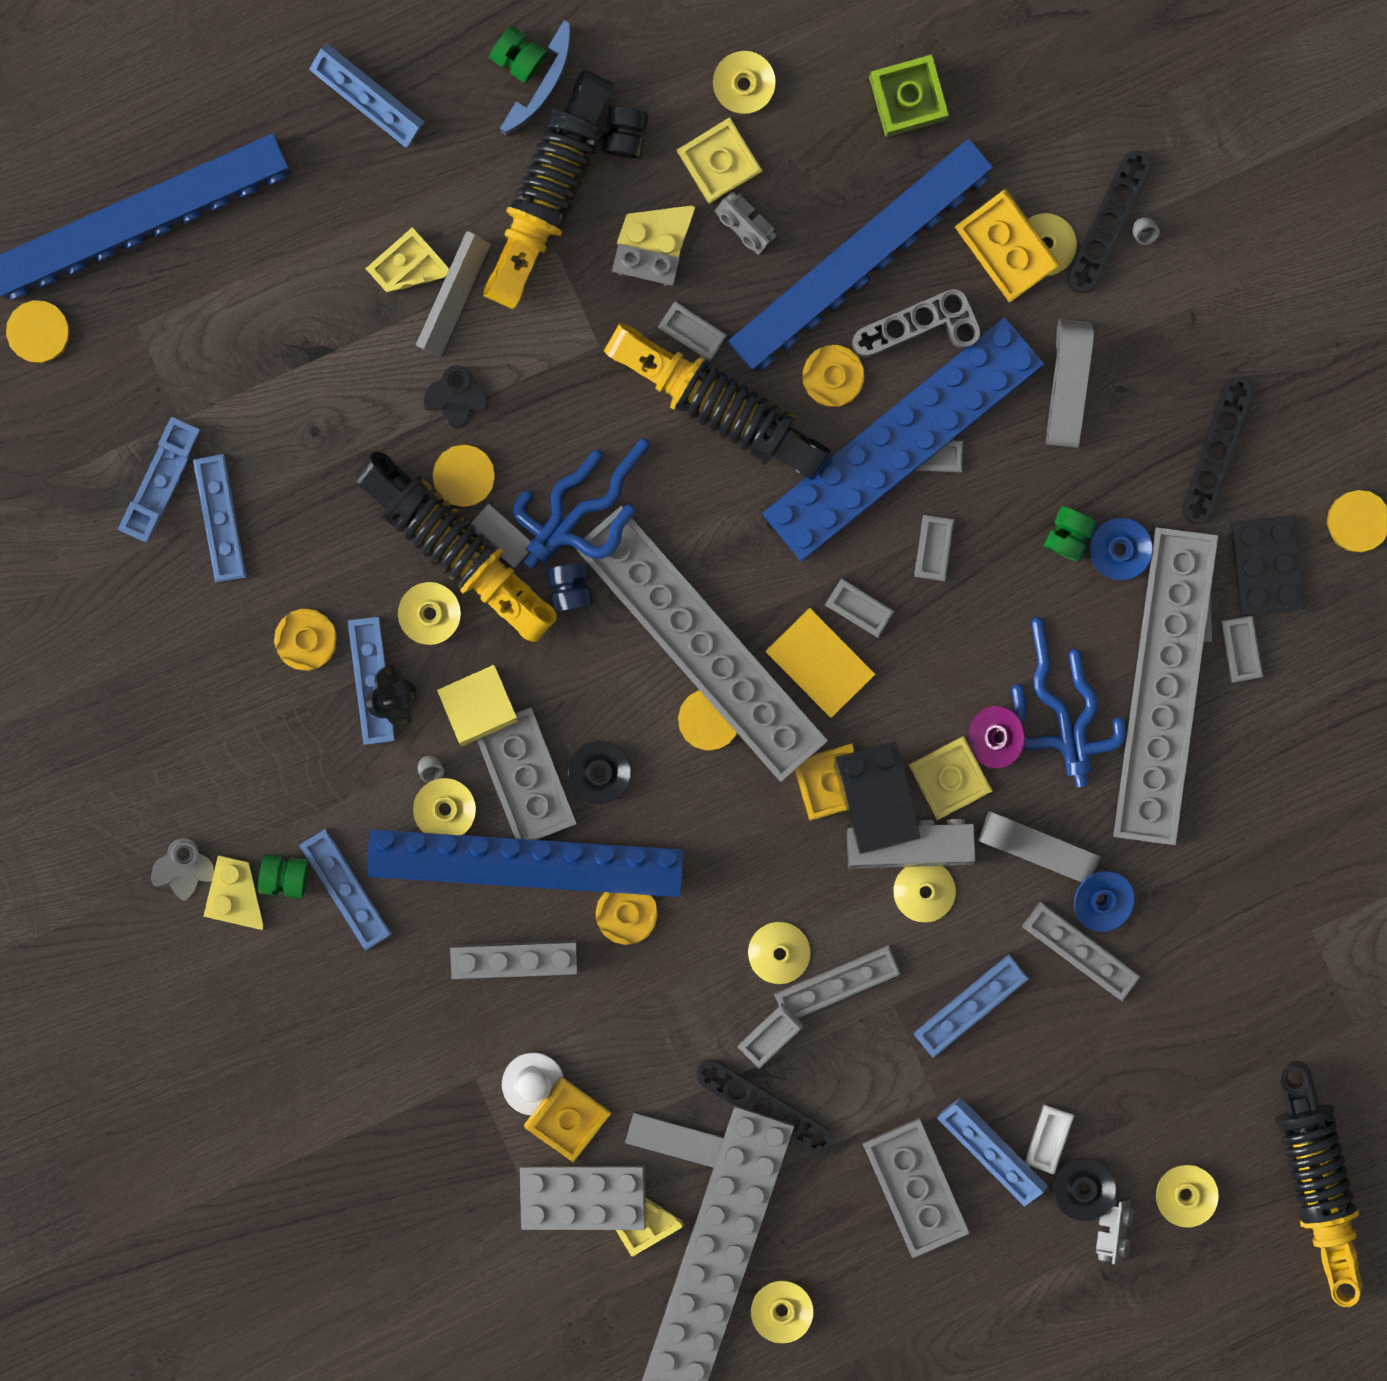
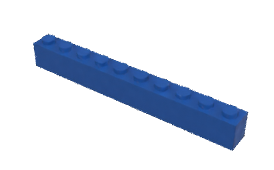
M273 133L0 254V296L5 299L11 298V301L23 298L29 294L28 289L37 285L40 288L50 286L58 281L56 277L66 272L69 275L79 273L86 269L85 264L95 259L98 263L106 261L115 256L113 251L124 246L126 250L135 248L143 243L142 238L151 234H154L155 237L164 235L172 230L171 225L180 221L183 224L191 223L201 217L200 212L209 208L212 211L220 210L228 206V200L236 196H240L243 199L257 193L256 187L265 183L273 186L286 180L285 175L290 173L291 170Z
M968 138L729 339V346L751 372L757 367L760 371L764 370L775 360L772 354L781 347L786 351L799 340L796 334L804 327L810 331L823 320L820 316L823 311L828 307L834 311L847 300L844 294L854 287L857 291L871 279L867 274L876 267L881 271L895 259L891 254L899 247H902L905 251L919 239L915 235L924 226L927 230H930L943 219L940 216L943 210L948 206L951 210H954L966 199L964 193L973 186L977 190L990 179L987 173L992 169L991 164Z
M370 829L367 866L368 877L680 897L683 850Z

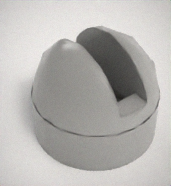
M1147 217L1137 219L1132 229L1135 239L1141 245L1153 243L1160 234L1156 223Z
M424 756L418 763V773L423 782L429 783L442 778L444 775L442 763L435 756Z

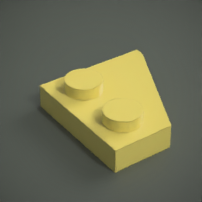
M646 1198V1229L616 1230L630 1255L634 1256L684 1226V1223Z

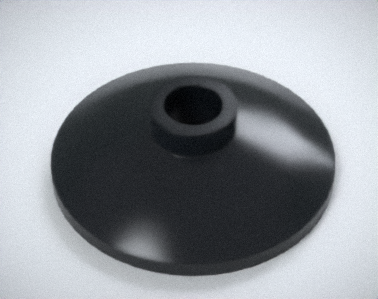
M603 741L591 742L579 748L571 758L568 768L569 782L575 793L585 801L595 804L608 803L621 796L629 784L631 775L630 764L623 751L617 746ZM597 766H602L605 769L606 774L603 778L595 777L593 771Z
M1079 1158L1066 1163L1058 1171L1053 1184V1194L1058 1207L1064 1214L1075 1220L1091 1221L1103 1216L1111 1208L1116 1195V1185L1111 1172L1102 1163L1089 1158ZM1081 1183L1089 1184V1193L1081 1194L1078 1191L1079 1185Z

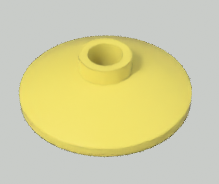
M751 51L734 52L726 56L718 64L714 72V93L718 101L726 109L734 113L750 114L757 112L768 104L774 94V71L769 62L757 53ZM741 79H746L749 81L750 87L742 90L739 88L738 82Z
M1042 213L1030 217L1028 220L1041 238L1052 240L1053 245L1050 250L1061 264L1047 276L1062 272L1070 265L1076 254L1077 239L1073 228L1066 220L1054 214Z
M434 582L420 583L410 588L402 597L398 608V619L404 633L415 642L426 645L438 644L451 637L456 631L461 617L460 605L453 592L447 587ZM430 607L436 611V616L432 620H428L424 616L425 610Z
M449 778L436 779L424 785L416 795L413 805L415 822L423 833L463 835L471 827L476 814L475 800L469 789L459 781ZM442 803L450 805L451 812L448 815L441 814L439 807Z
M943 866L905 867L898 874L894 884V899L898 908L905 916L917 922H932L942 918L951 909L956 897L954 879ZM924 886L931 888V895L927 898H923L920 895V889Z
M772 922L761 927L753 935L748 948L749 962L754 972L763 980L774 984L789 983L800 977L806 970L810 961V945L804 933L796 926L786 922ZM777 948H782L786 952L785 957L781 960L774 957V951Z
M1194 1165L1174 1167L1166 1172L1158 1183L1156 1190L1157 1206L1161 1214L1176 1226L1189 1228L1201 1225L1213 1215L1218 1205L1219 1194L1217 1185L1212 1176L1200 1167ZM1184 1189L1191 1191V1196L1187 1200H1183L1180 1197V1193Z
M774 1281L762 1287L755 1295L751 1306V1318L755 1329L765 1339L774 1343H790L802 1337L809 1329L813 1320V1305L807 1292L799 1285L790 1281ZM785 1305L788 1308L787 1313L784 1315L777 1314V1306Z

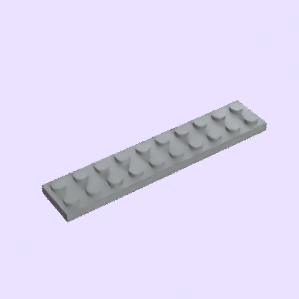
M622 506L615 510L584 539L596 547L603 546L609 538L610 526L623 509ZM632 518L622 530L621 542L617 550L609 557L593 559L575 548L780 782L828 741Z
M1155 528L1113 837L1176 846L1218 535Z
M734 1105L642 1381L709 1380L794 1129V1124Z

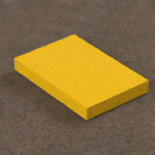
M1004 189L955 226L1009 303L1061 265L1007 189Z
M811 608L799 617L765 651L830 718L875 675Z

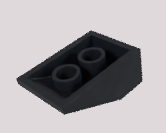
M896 741L835 757V773L860 855L920 839L907 778Z

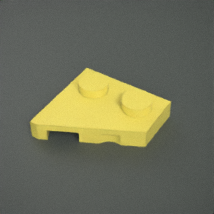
M683 206L627 214L617 245L623 244L679 257L695 207Z
M412 227L373 261L366 270L386 293L446 278L449 268Z
M218 855L203 917L263 930L264 924L249 862Z

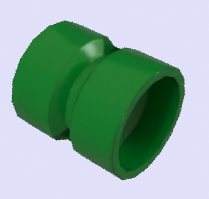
M511 25L495 44L489 59L503 69L509 67L510 74L523 84H526L537 72L548 51L535 41L528 43L526 41L527 36ZM518 47L521 49V51L514 59L511 55Z
M1061 506L1054 520L1057 527L1055 530L1049 531L1043 547L1067 559L1080 562L1087 548L1084 541L1092 537L1098 522L1082 513Z
M265 853L260 868L258 893L276 896L279 892H283L286 898L302 900L307 883L308 859L291 857L288 861H284L280 855Z

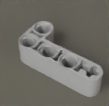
M952 289L861 328L852 339V349L860 357H872L943 325L953 345L957 348L965 349L977 342L980 336V329L964 293ZM948 297H955L960 302V310L956 313L948 312L944 307V300ZM924 309L930 312L932 321L929 325H920L916 321L915 315L918 310ZM891 322H898L903 327V335L899 338H892L887 333V325ZM968 326L973 332L972 340L968 342L961 341L956 333L958 327ZM876 328H880L881 338L886 344L882 345L881 339L872 343L871 350H868L865 346H859L862 340L861 335H865L867 339L877 336Z
M1059 319L1056 332L1057 357L1047 424L1046 445L1079 447L1094 339V329L1091 322Z
M991 811L988 812L977 839L982 843L1079 882H1083L1087 877L1095 873L1101 859L1099 855Z

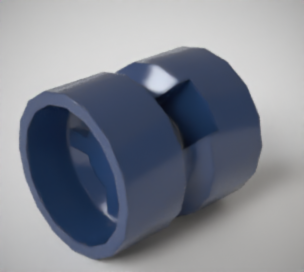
M586 562L547 569L549 586L555 588V592L551 595L555 612L593 606L591 589L585 586V583L589 580Z

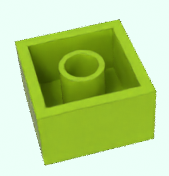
M932 55L871 71L869 80L886 138L947 120L949 114Z

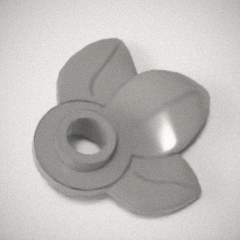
M179 838L170 844L167 855L162 856L155 862L151 873V880L153 886H163L169 883L172 891L181 900L185 901L194 892L198 880L203 882L212 881L214 867L209 858L199 854V849L192 840ZM181 848H186L188 851L185 859L178 858L177 853Z

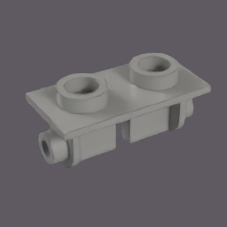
M732 192L727 198L725 197L714 212L725 226L731 228L741 238L747 248L759 255L767 244H770L777 237V234L774 232L775 228L760 214L751 220L748 216L755 209L741 194L736 195Z
M618 244L612 272L618 273L620 276L624 274L663 283L664 286H673L679 257Z
M1115 1198L1111 1208L1100 1217L1099 1225L1110 1227V1232L1098 1231L1095 1252L1098 1254V1260L1110 1261L1112 1257V1264H1117L1127 1257L1130 1247V1241L1126 1239L1127 1227L1131 1226L1133 1220V1208H1130L1131 1199L1120 1201L1118 1205V1199Z

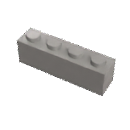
M965 819L947 820V825H935L934 820L917 821L920 839L861 855L858 851L853 830L848 828V869L973 865L975 862L974 825L966 824Z
M577 940L459 944L450 947L451 979L572 975L578 973Z

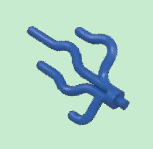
M646 438L640 439L617 467L611 477L609 491L604 497L580 502L572 509L563 522L564 508L562 499L564 493L568 489L581 484L591 474L603 458L600 450L592 451L575 473L563 477L555 484L550 498L551 517L544 526L525 512L526 506L532 500V493L529 490L521 492L513 504L514 517L519 524L536 536L526 547L529 555L522 563L533 570L538 562L546 564L553 553L564 545H571L593 559H603L613 554L621 542L623 528L635 514L636 509L633 505L627 504L614 519L610 526L609 538L603 546L596 547L584 538L570 532L586 513L610 508L617 502L622 493L625 477L649 449V440Z
M1036 617L1031 622L1038 659V666L1034 675V689L1037 697L1056 712L1061 738L1058 736L1035 738L1026 736L1024 749L1055 748L1059 750L1065 759L1067 776L1074 775L1076 787L1088 786L1086 773L1092 772L1089 755L1118 749L1126 738L1125 721L1121 717H1116L1113 720L1114 735L1112 738L1087 743L1086 729L1098 710V699L1095 690L1086 681L1081 652L1078 649H1071L1069 660L1076 689L1086 702L1084 711L1075 723L1073 734L1070 715L1066 705L1060 698L1053 695L1046 686V679L1050 671V655L1044 622L1042 618ZM1015 684L1011 688L1014 712L1023 723L1027 714L1024 688L1020 684Z

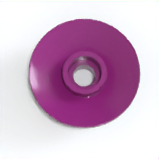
M991 706L981 710L973 718L969 727L968 741L974 757L981 764L990 768H1004L1013 764L1021 756L1025 746L1026 735L1023 723L1015 712L1003 706ZM1001 731L1004 733L1003 742H1001L999 739V734Z

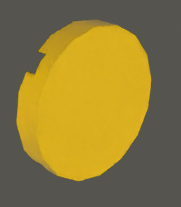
M32 300L21 304L12 312L7 322L6 336L11 349L19 357L32 363H46L64 352L70 338V327L66 316L58 307L46 301Z
M841 345L824 346L815 350L806 360L802 371L803 385L807 394L816 403L826 407H841L850 403L860 393L864 383V368L859 357L849 348Z
M465 444L453 446L443 452L435 462L433 470L434 487L442 495V498L450 502L451 505L459 507L475 506L485 500L493 489L495 481L494 466L487 454L477 447Z
M1356 490L1340 496L1334 501L1328 511L1327 526L1333 537L1332 539L1338 546L1347 551L1360 553L1376 548L1387 536L1386 504L1380 497L1369 491Z
M299 609L281 619L275 631L274 643L280 658L285 664L297 670L310 671L322 667L331 659L336 650L337 634L333 623L326 615L317 610Z
M700 690L689 695L681 705L678 715L679 730L685 740L695 748L706 751L717 750L729 744L737 734Z
M604 892L598 900L596 908L597 924L603 935L614 943L623 945L638 943L647 938L655 928L658 916L656 902L652 895Z

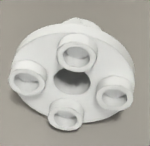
M530 1052L517 1056L509 1063L502 1078V1091L506 1101L516 1111L532 1115L539 1104L548 1097L552 1087L559 1078L563 1076L561 1067L552 1058L542 1053Z

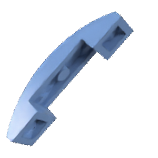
M565 20L548 46L549 53L557 58L528 107L526 108L520 103L515 102L500 128L501 133L505 136L518 131L528 124L544 108L557 89L565 71L570 51V24Z
M174 417L170 418L158 443L159 448L117 530L145 543L148 542L179 483L197 441L200 429Z

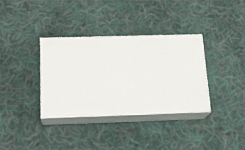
M1045 1104L1043 1105L1024 1160L1028 1166L1052 1174L1055 1173L1074 1115Z

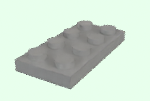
M531 707L516 713L518 722L477 740L515 839L537 840L577 824Z
M920 1118L862 1142L912 1259L970 1234Z
M645 1165L521 1166V1230H645Z

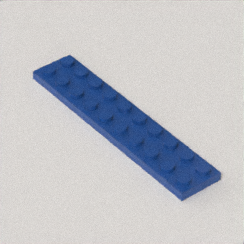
M1005 317L981 335L975 344L965 348L828 459L815 480L806 477L765 510L762 515L801 563L804 562L1044 367V363Z

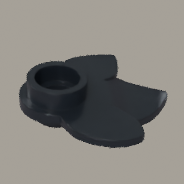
M460 365L449 367L444 372L442 380L436 381L429 386L424 398L425 410L442 409L446 420L453 428H458L467 420L470 409L479 412L485 411L487 397L483 388L474 383L471 372L466 367ZM457 375L462 376L464 379V383L460 387H455L452 384L453 377Z
M387 665L380 669L375 676V689L366 698L367 710L374 717L380 719L387 718L393 726H406L411 722L407 708L416 700V687L410 681H398L393 665Z

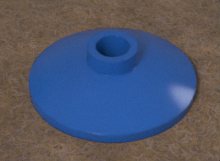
M1115 518L1106 521L1097 528L1091 538V560L1095 568L1110 579H1132L1141 574L1151 560V538L1145 528L1134 520ZM1118 543L1125 547V552L1121 556L1114 552V547Z
M1100 871L1087 877L1079 886L1074 899L1075 913L1079 921L1087 928L1097 932H1107L1121 926L1130 916L1134 906L1132 886L1122 875L1112 871ZM1104 894L1103 901L1097 903L1098 896Z

